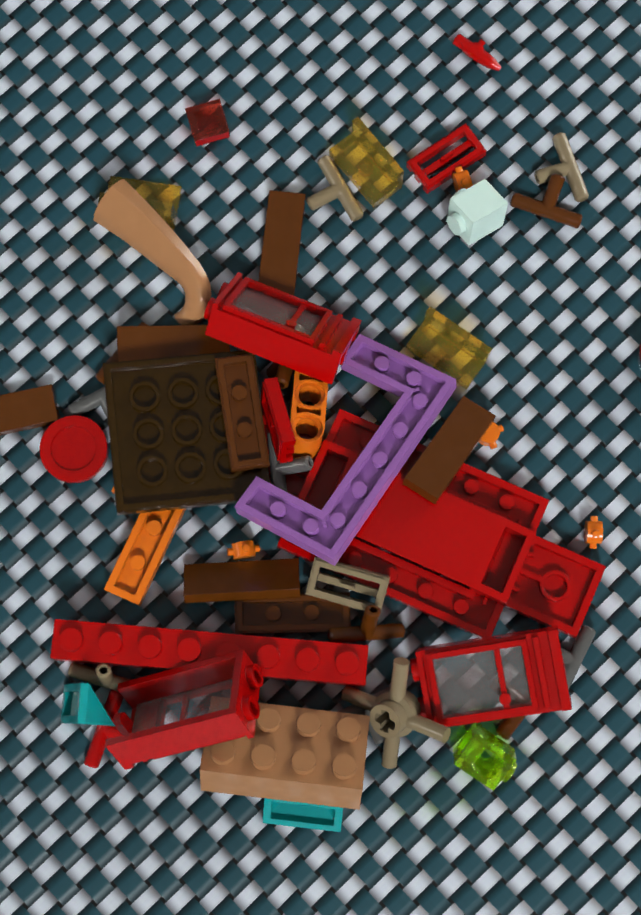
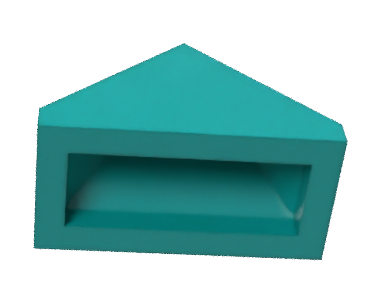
M89 683L64 684L61 723L115 726Z
M264 798L262 823L341 832L343 808Z

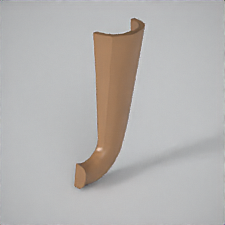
M125 179L116 182L107 190L98 203L93 220L124 240L182 286L185 293V303L183 308L174 314V318L181 325H197L203 320L206 306L211 299V285L206 272L189 248L153 207Z

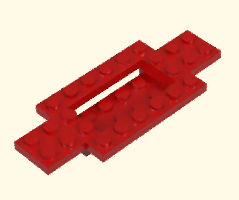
M340 409L326 440L324 439L321 442L318 454L312 458V470L286 475L287 492L322 510L380 426ZM262 415V417H263V423H264L265 436H266L267 449H268V437H267V434L269 433V430H268V427H267V423H266V420H265V416ZM299 434V436L304 439L312 438L307 434ZM418 443L356 534V537L470 588H465L356 538L352 540L339 559V562L391 576L386 593L387 597L479 638L492 636L504 607L548 627L558 625L559 632L576 638L606 566L536 536L537 528L549 503L548 499L466 463L463 464L436 504L403 485L404 478L427 447ZM269 466V467H268V470H269V479H270V484H271L270 466ZM282 537L277 544L278 548L311 563L314 562L315 555ZM329 570L354 582L379 589V583Z

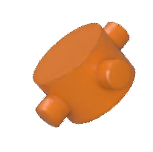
M462 166L456 167V173L452 174L456 192L473 186L468 170H463Z
M493 422L479 443L484 446H490V449L497 448L496 441L500 433L504 431L502 424L497 425Z
M595 515L590 516V521H586L584 527L585 543L589 544L590 549H597V544H602L603 523L598 521V516Z
M253 540L235 542L231 544L232 548H227V555H233V560L253 558L256 556V552H260V545H254Z

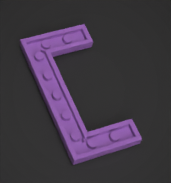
M359 334L350 346L341 369L400 398L325 506L320 510L257 476L235 505L237 514L334 566L457 388L455 378L362 334Z

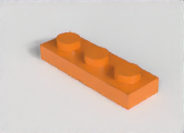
M186 509L140 513L104 590L141 607Z

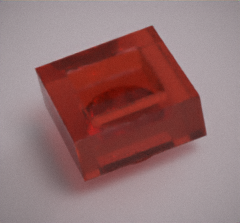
M220 99L185 108L196 147L230 137Z

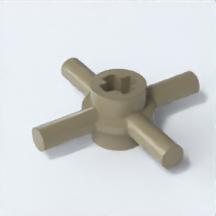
M403 657L394 659L390 690L383 692L378 697L349 685L342 692V700L370 711V723L373 729L380 736L384 737L381 765L387 769L397 767L400 737H404L414 730L442 743H446L451 734L449 727L420 716L421 707L418 699L414 694L406 690L410 661Z

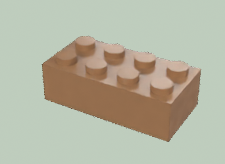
M212 697L210 713L229 708L230 699ZM258 703L260 716L256 719L254 738L248 739L245 735L242 738L203 747L199 770L201 791L360 810L370 716Z

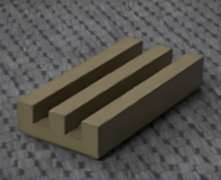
M315 556L305 594L365 611L366 606L373 604L382 611L391 576L339 561L334 566ZM320 568L379 583L380 586L378 589L320 572ZM320 581L376 597V601L371 603L316 587V583Z

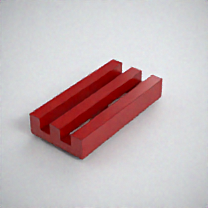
M465 123L408 160L406 167L410 172L414 173V178L423 185V190L428 194L450 180L452 174L456 173V167L462 166V169L465 170L486 156L487 150ZM464 136L467 138L466 142L448 152L423 170L421 169L420 165ZM474 147L475 150H473L472 152H470L469 154H467L466 156H464L463 158H461L460 160H458L457 162H455L454 164H452L436 176L432 177L431 179L428 178L430 175H432L433 173H435L436 171H438L439 169L449 164L450 162H452L453 160H455L456 158H458L459 156H461L462 154H464L465 152Z
M267 378L262 382L261 406L275 455L280 464L292 462V453L295 450L296 439L278 378Z

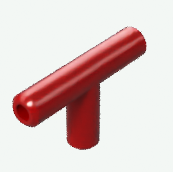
M111 690L109 691L104 709L114 723L113 718L119 712L123 696L119 692ZM97 725L84 760L85 765L92 768L99 767L106 748V740L123 736L116 726Z

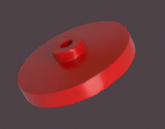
M71 415L56 420L46 429L40 442V457L44 467L56 479L66 483H82L92 479L102 470L108 458L109 446L105 433L97 423L84 416Z

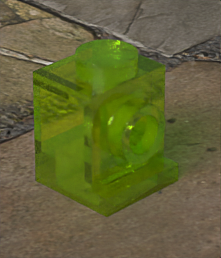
M473 723L453 750L454 765L493 791L501 781L506 783L517 768L515 749L483 728L481 723ZM485 749L493 753L489 758L481 756Z

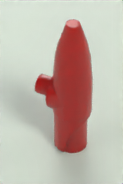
M461 34L455 37L452 44L461 49L465 55L486 68L496 71L501 70L502 67L497 60L484 49L485 42L482 39L478 42H472Z

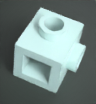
M483 179L468 189L458 190L450 198L446 222L450 230L455 235L460 236L469 246L503 226L508 202L486 179Z

